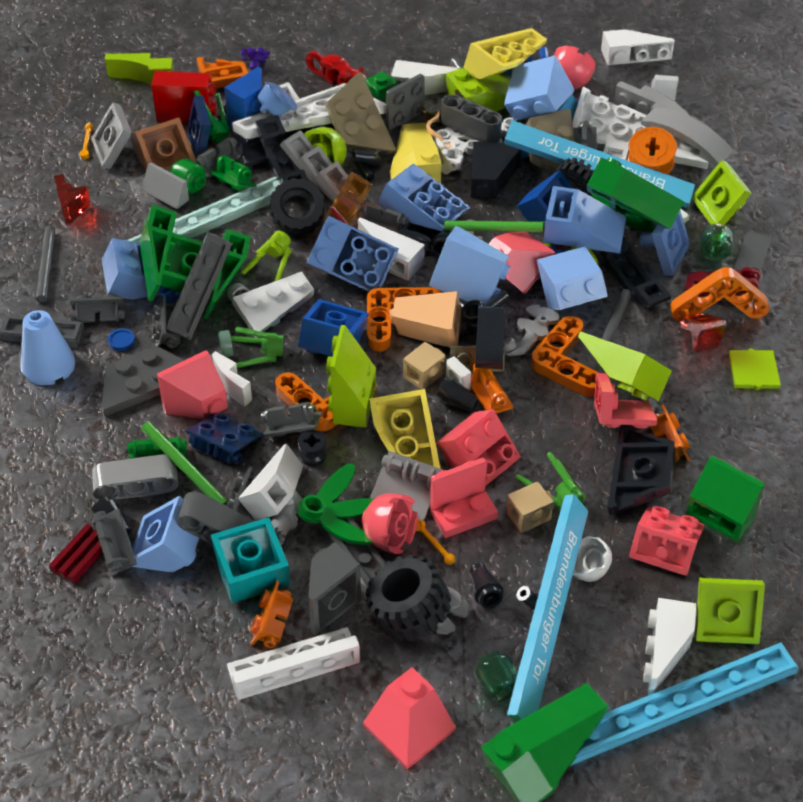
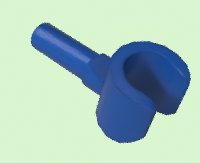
M160 286L161 297L163 295L166 296L167 304L174 303L179 298L181 292Z

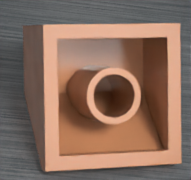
M180 118L135 131L130 139L138 160L146 171L150 162L170 172L172 165L181 159L187 158L193 162L196 160Z

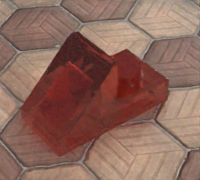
M64 174L55 175L54 179L65 225H70L91 203L88 187L72 188L71 183L65 182Z
M706 313L680 317L681 328L691 331L694 352L719 347L726 328L725 319Z

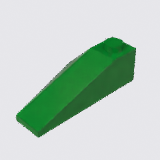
M586 683L513 723L481 747L485 765L517 802H542L555 791L559 785L560 778L568 766L571 767L576 759V754L585 740L590 738L608 711L609 706Z

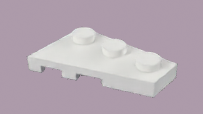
M299 272L233 297V306L249 329L264 332L270 326L275 327L280 323V319L288 312H294L313 297L314 288L304 274Z

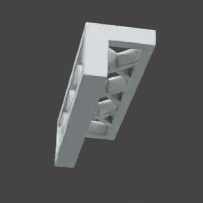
M348 627L227 663V668L237 699L240 700L360 663V648L356 636H351Z

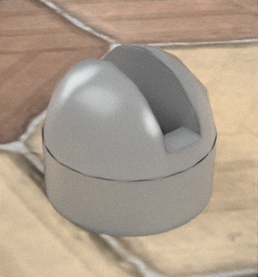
M233 283L227 289V296L233 303V297L246 293L249 289L241 283Z

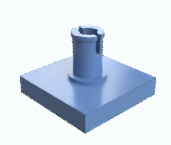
M679 211L670 230L657 224L653 232H642L640 235V245L642 248L656 247L664 275L673 276L690 246L681 211Z

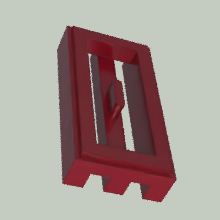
M87 523L49 564L50 571L75 584L103 553L96 529L93 530L92 525ZM97 540L98 542L96 543V545H95V546L87 553V555H86V551H87V550L95 543V541ZM78 561V562H79L78 565L69 573L68 571H69V570L76 564V562Z

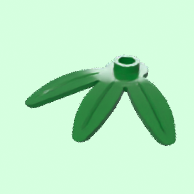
M348 463L337 470L323 484L317 495L304 497L298 503L297 513L306 522L320 523L323 528L341 540L354 544L370 545L373 542L365 536L363 530L341 519L363 516L364 511L375 498L334 502L345 492L354 476L356 466Z

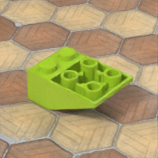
M341 325L339 335L334 336L332 340L333 357L328 356L326 363V374L331 375L328 379L327 393H332L329 398L328 411L333 412V424L367 428L371 411L369 399L374 398L376 390V367L345 325Z

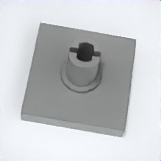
M114 102L111 103L91 138L101 166L107 169L112 168L123 147L135 151L130 140L133 136L131 135L132 131L120 104Z

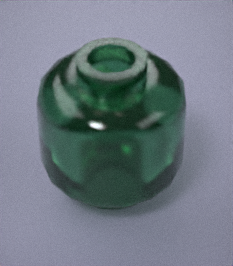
M493 651L479 658L476 661L477 667L474 669L473 675L483 696L488 699L497 697L499 702L511 698L518 675L511 657L507 654H500L499 651Z

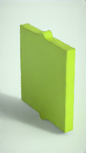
M752 348L749 350H729L728 354L735 388H750L757 391L760 389H780L781 383L773 350H754Z

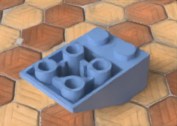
M414 163L386 183L377 203L385 211L390 209L404 213L408 217L409 223L440 231L445 230V221H456L470 209L460 198L452 194Z
M553 186L545 219L543 242L579 248L585 246L587 249L620 253L626 216L579 189Z
M328 216L306 263L369 292L372 289L382 287L399 248Z
M111 238L102 258L107 294H115L132 300L148 297L140 244ZM159 287V289H158L156 295H161V294H162V293H161V290H160V287Z

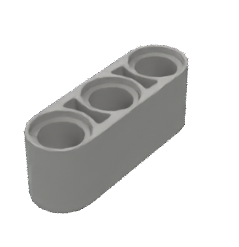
M167 455L99 463L92 469L93 495L97 500L106 496L111 497V499L121 500L172 492L178 487L177 466Z

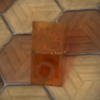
M353 172L344 181L331 204L349 225L373 185ZM330 208L322 222L325 223L328 216L337 219Z

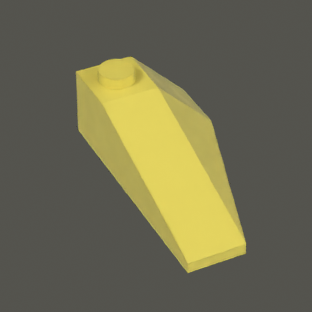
M530 28L471 43L463 68L477 79L502 73L519 66L546 44L547 39Z
M425 122L402 124L390 168L391 180L414 163L441 184L440 156L437 146L426 128Z
M425 389L369 399L374 427L388 452L391 451L440 468Z

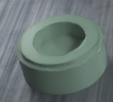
M229 330L219 331L218 338L222 355L225 357L234 356Z

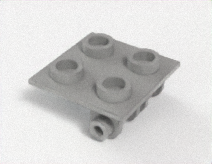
M389 451L382 459L381 466L383 467L370 498H376L387 493L408 495L415 501V504L411 503L412 511L417 512L418 519L424 520L430 506L431 477L443 470Z

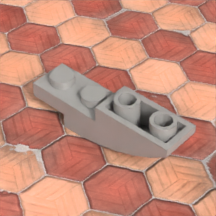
M622 81L616 85L614 104L617 106L625 105L645 115H648L655 107L668 108L689 115L675 101L647 85L641 89Z

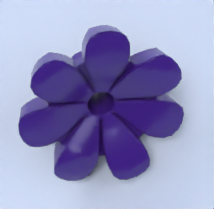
M261 47L257 48V51L255 48L241 49L242 60L250 61L251 70L259 67V62L265 63L270 56V52H265V49Z

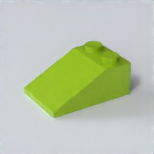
M459 68L446 73V95H455L454 91L458 89L462 98L493 111L506 108L504 103L511 77L507 73H499L483 79H477L465 68Z
M580 331L578 337L607 375L619 382L618 388L631 393L632 396L643 401H647L648 397L659 401L672 370L646 354Z

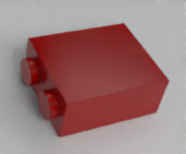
M155 71L151 88L157 123L180 118L182 124H189L196 90L203 96L211 115L217 116L218 105L213 99L216 94V85L211 81V73Z

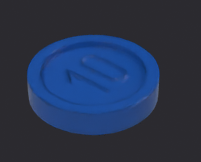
M116 329L108 336V344L115 351L128 350L135 343L134 334L129 329Z

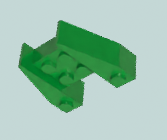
M601 157L587 184V191L592 193L591 197L626 216L625 226L641 232H653L658 224L670 230L684 201L621 167L622 164L613 158L606 160Z
M153 204L144 222L140 238L148 301L153 302L160 286L182 292L203 243L173 233L177 212ZM226 229L222 238L232 242V246L207 301L203 318H208L240 271L247 258L250 236Z

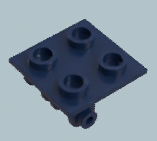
M216 413L186 430V433L191 435L189 443L192 444L194 449H198L208 455L213 454L215 458H220V460L231 465L241 462L243 454L240 453V450L264 434L254 429L252 425L237 422L223 413Z

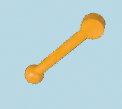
M91 123L85 125L83 150L79 152L81 159L89 158V139L94 129Z
M417 519L416 531H421L442 554L447 565L454 564L456 561L455 556L448 553L425 528L424 520Z

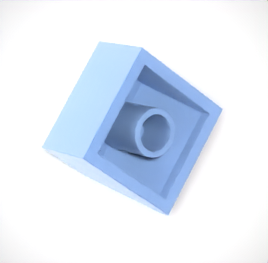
M585 246L537 259L548 308L562 310L608 297L602 271Z
M178 496L143 516L132 547L137 565L132 567L173 573L184 566H189L196 557L195 549L200 538L183 530L177 524L183 498Z

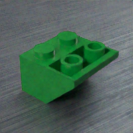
M711 456L690 494L686 515L695 517L704 525L738 542L755 519L765 483L731 466L729 463Z

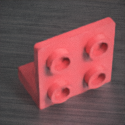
M596 373L594 406L600 424L611 428L620 427L621 425H632L635 428L641 429L648 428L649 425H657V418L650 401L618 400L615 385L610 382L607 373Z
M485 458L468 461L450 470L440 471L431 477L430 514L445 539L498 519L499 512L485 491L487 461Z
M660 506L647 507L637 525L629 558L687 576L697 543L704 529V524L689 515H682L680 517L671 514L668 509Z

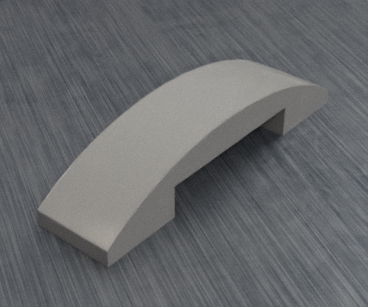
M655 107L641 121V125L645 127L665 129L675 137L701 150L700 158L715 166L721 160L726 162L733 155V149L716 132L702 122L682 112Z

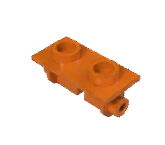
M474 364L470 387L476 397L479 398V402L484 410L494 409L495 413L498 414L513 409V404L490 369L475 368Z
M662 404L664 413H656L657 425H649L655 437H667L665 439L675 442V462L683 455H685L689 462L690 458L686 450L691 447L685 434L681 433L678 435L676 429L681 426L674 412L668 414L664 404Z
M279 581L275 582L270 591L265 589L260 598L258 606L262 608L260 615L255 616L250 628V632L254 634L250 644L252 647L257 640L263 641L264 646L267 648H275L281 641L286 623L275 619V617L286 621L293 598L290 591L277 590Z

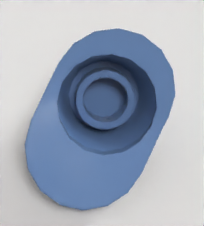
M264 82L265 86L258 95V100L262 105L260 111L263 114L269 112L273 116L278 115L280 117L289 110H296L298 108L296 102L284 89L273 82Z

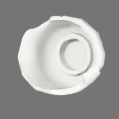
M587 536L581 539L572 576L586 582L596 581L603 577L612 563L610 547L598 537Z

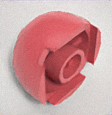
M572 46L558 47L552 56L556 55L573 88H582L590 81L596 67L594 59L587 52L584 55L578 53L579 48Z
M397 493L382 494L373 499L362 516L363 530L365 536L373 542L372 545L375 548L391 554H401L404 552V550H400L404 542L406 541L409 545L411 544L417 528L418 514L412 511L411 503L415 504V501L410 496Z

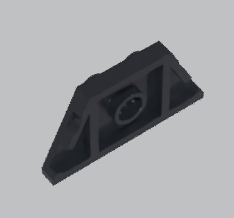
M629 425L620 426L607 507L609 515H615L671 494L676 455L675 442L665 438H657L652 433L643 431L641 434L630 430Z

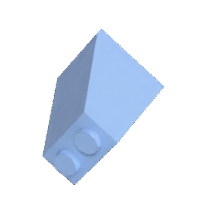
M556 55L520 64L513 68L504 105L514 121L557 111L574 92V88Z
M455 226L445 241L428 286L443 292L457 291L458 297L467 302L479 300L485 304L501 291L500 288H497L499 280H505L510 265L506 263L509 256L464 229Z

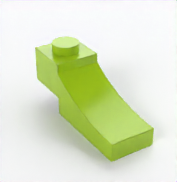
M151 53L105 54L108 78L132 79L151 85L155 71L174 72L172 58H151Z

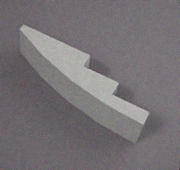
M301 130L281 143L280 146L300 170L304 169L308 179L345 212H350L366 200L337 161L332 164L319 145L314 148Z

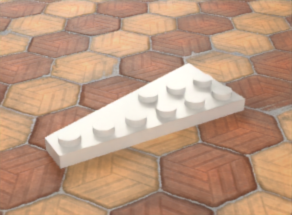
M345 83L295 100L298 108L296 110H289L279 117L285 131L331 124L332 121L325 108L326 103ZM373 98L379 113L386 114V104ZM261 112L232 122L233 131L246 139L259 137L255 121L272 117L273 115L269 112L266 114Z
M583 87L572 122L573 128L578 127L581 121H589V125L597 127V149L604 150L606 143L629 147L628 144L631 136L638 130L645 128V126L641 125V121L647 115L625 105L617 106L608 102L609 98L602 95L597 97L590 94L589 89ZM673 135L677 144V151L674 156L675 163L708 168L709 162L700 158L701 150ZM650 151L649 155L654 156V152Z

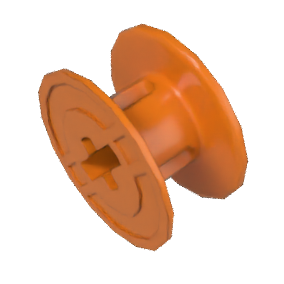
M645 127L631 136L628 144L629 154L627 161L667 175L672 171L675 164L674 156L677 151V144L671 133L658 127ZM653 151L654 156H650L649 152Z

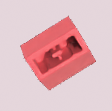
M494 409L474 412L436 442L451 468L461 466L468 461L485 458L487 461L486 485L521 458Z

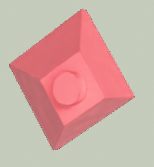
M508 232L494 237L489 245L509 256L506 264L510 265V269L505 280L523 294H526L540 277L537 259L557 254L527 232Z
M207 350L157 373L163 411L167 415L205 420L228 408L226 389Z
M412 667L387 686L363 722V726L407 770L456 730L455 724L435 689Z

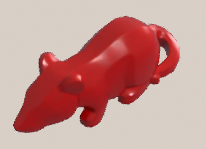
M311 51L306 55L305 62L310 71L331 84L334 81H337L338 85L347 84L358 72H362L364 79H367L364 75L363 67H359L356 70L345 58L339 55L322 56L317 51ZM313 59L318 61L321 71L315 67Z

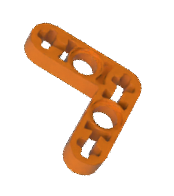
M729 267L716 270L676 297L670 304L672 316L676 321H688L722 298H726L748 317L755 319L768 314L770 306L765 294ZM739 291H748L742 296L735 295ZM703 292L710 293V295H708L707 297H698V295Z
M432 287L375 288L370 290L367 294V313H369L367 319L368 347L374 351H384L390 347V309L394 308L395 298L442 292ZM376 300H381V306L376 307ZM375 317L385 318L382 322H375L372 319ZM376 332H382V339H377Z
M566 316L558 322L533 351L531 367L535 372L581 395L594 397L596 373L599 372L566 357L568 352L580 340L578 335L580 331L583 332V322L578 317ZM561 342L564 344V346L553 347L551 343ZM570 369L574 373L571 375H564L560 372V370Z
M282 373L276 378V394L288 406L299 404L298 401L300 399L308 398L312 400L310 404L316 405L317 412L322 411L323 414L315 430L327 431L338 425L333 424V412L328 411L330 396L323 399L294 373ZM377 383L374 398L377 397Z

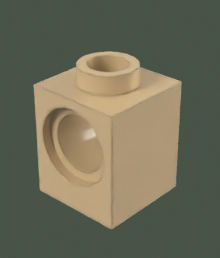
M424 342L403 359V378L421 390L428 388L445 374V354L427 342Z
M537 481L508 494L506 513L518 530L523 533L552 519L554 499L548 490H544Z

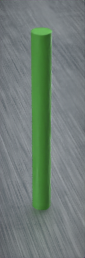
M445 221L444 224L445 231H452L455 226L465 231L544 232L545 222Z
M150 421L142 425L141 430L206 496L223 505L227 504L228 500Z

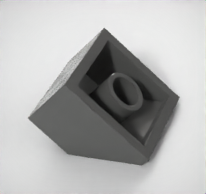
M335 542L326 549L318 551L311 560L309 608L311 632L315 636L361 600L360 564Z

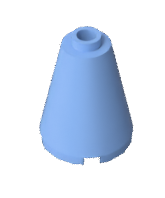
M41 310L28 313L23 319L20 360L22 373L29 382L37 385L55 384V380L61 377L64 379L69 377L75 367V357L51 316Z

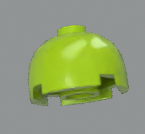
M319 127L305 133V137L315 148L319 145L332 164L337 161L340 166L343 165L347 155V147L344 139L338 132L332 128Z

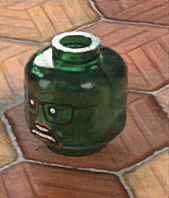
M712 224L702 232L699 243L702 255L712 261L726 259L733 249L734 235L726 225Z

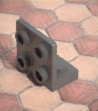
M420 73L386 91V114L380 115L387 130L390 131L422 114L420 107L424 106L425 76Z

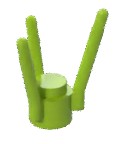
M282 231L274 232L271 238L256 251L257 255L246 265L241 274L245 275L268 253L275 258L283 256L275 281L280 280L288 257L292 253V250L289 248L291 245L290 237Z

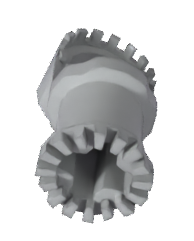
M296 490L283 509L277 515H274L271 520L280 545L284 544L288 532L297 527V506L302 497Z

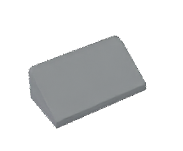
M150 162L148 164L143 182L144 192L175 209L180 208L189 201L187 181Z

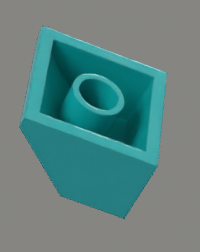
M269 517L211 535L221 577L231 604L263 594L265 589L270 591L276 581H279L277 589L290 585L289 564Z

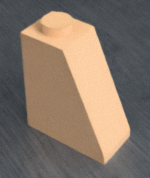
M454 291L395 298L394 308L390 309L391 324H395L398 334L401 336L450 348L451 346H458L462 319V307L458 293Z

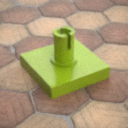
M721 160L692 195L691 199L712 227L716 229L718 227L719 230L720 226L714 224L725 225L733 214L742 208L741 205H745L746 199L750 196L751 192L728 162Z
M699 578L695 640L698 642L760 644L765 592L763 580Z

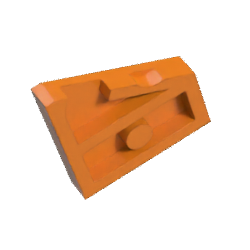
M204 57L196 58L199 72L211 73V81L215 83L216 89L226 87L248 73L244 62L217 59L216 63L204 62Z

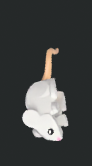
M438 111L437 115L426 123V128L436 139L435 144L442 163L441 171L444 174L455 170L462 171L464 148L459 147L460 142L458 138L451 135L449 140H444L440 134L430 128V124L440 116V111Z

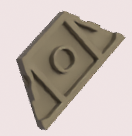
M358 72L326 103L325 108L336 132L342 136L348 149L387 151L388 155H392L396 151L362 72Z
M570 109L532 117L526 123L527 126L575 142ZM529 153L530 162L546 169L552 175L560 166V163ZM569 177L574 184H579L577 180Z

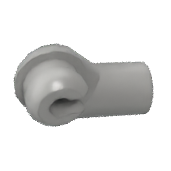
M528 331L520 342H515L511 337L505 338V355L509 357L526 355L538 341V335L533 331Z

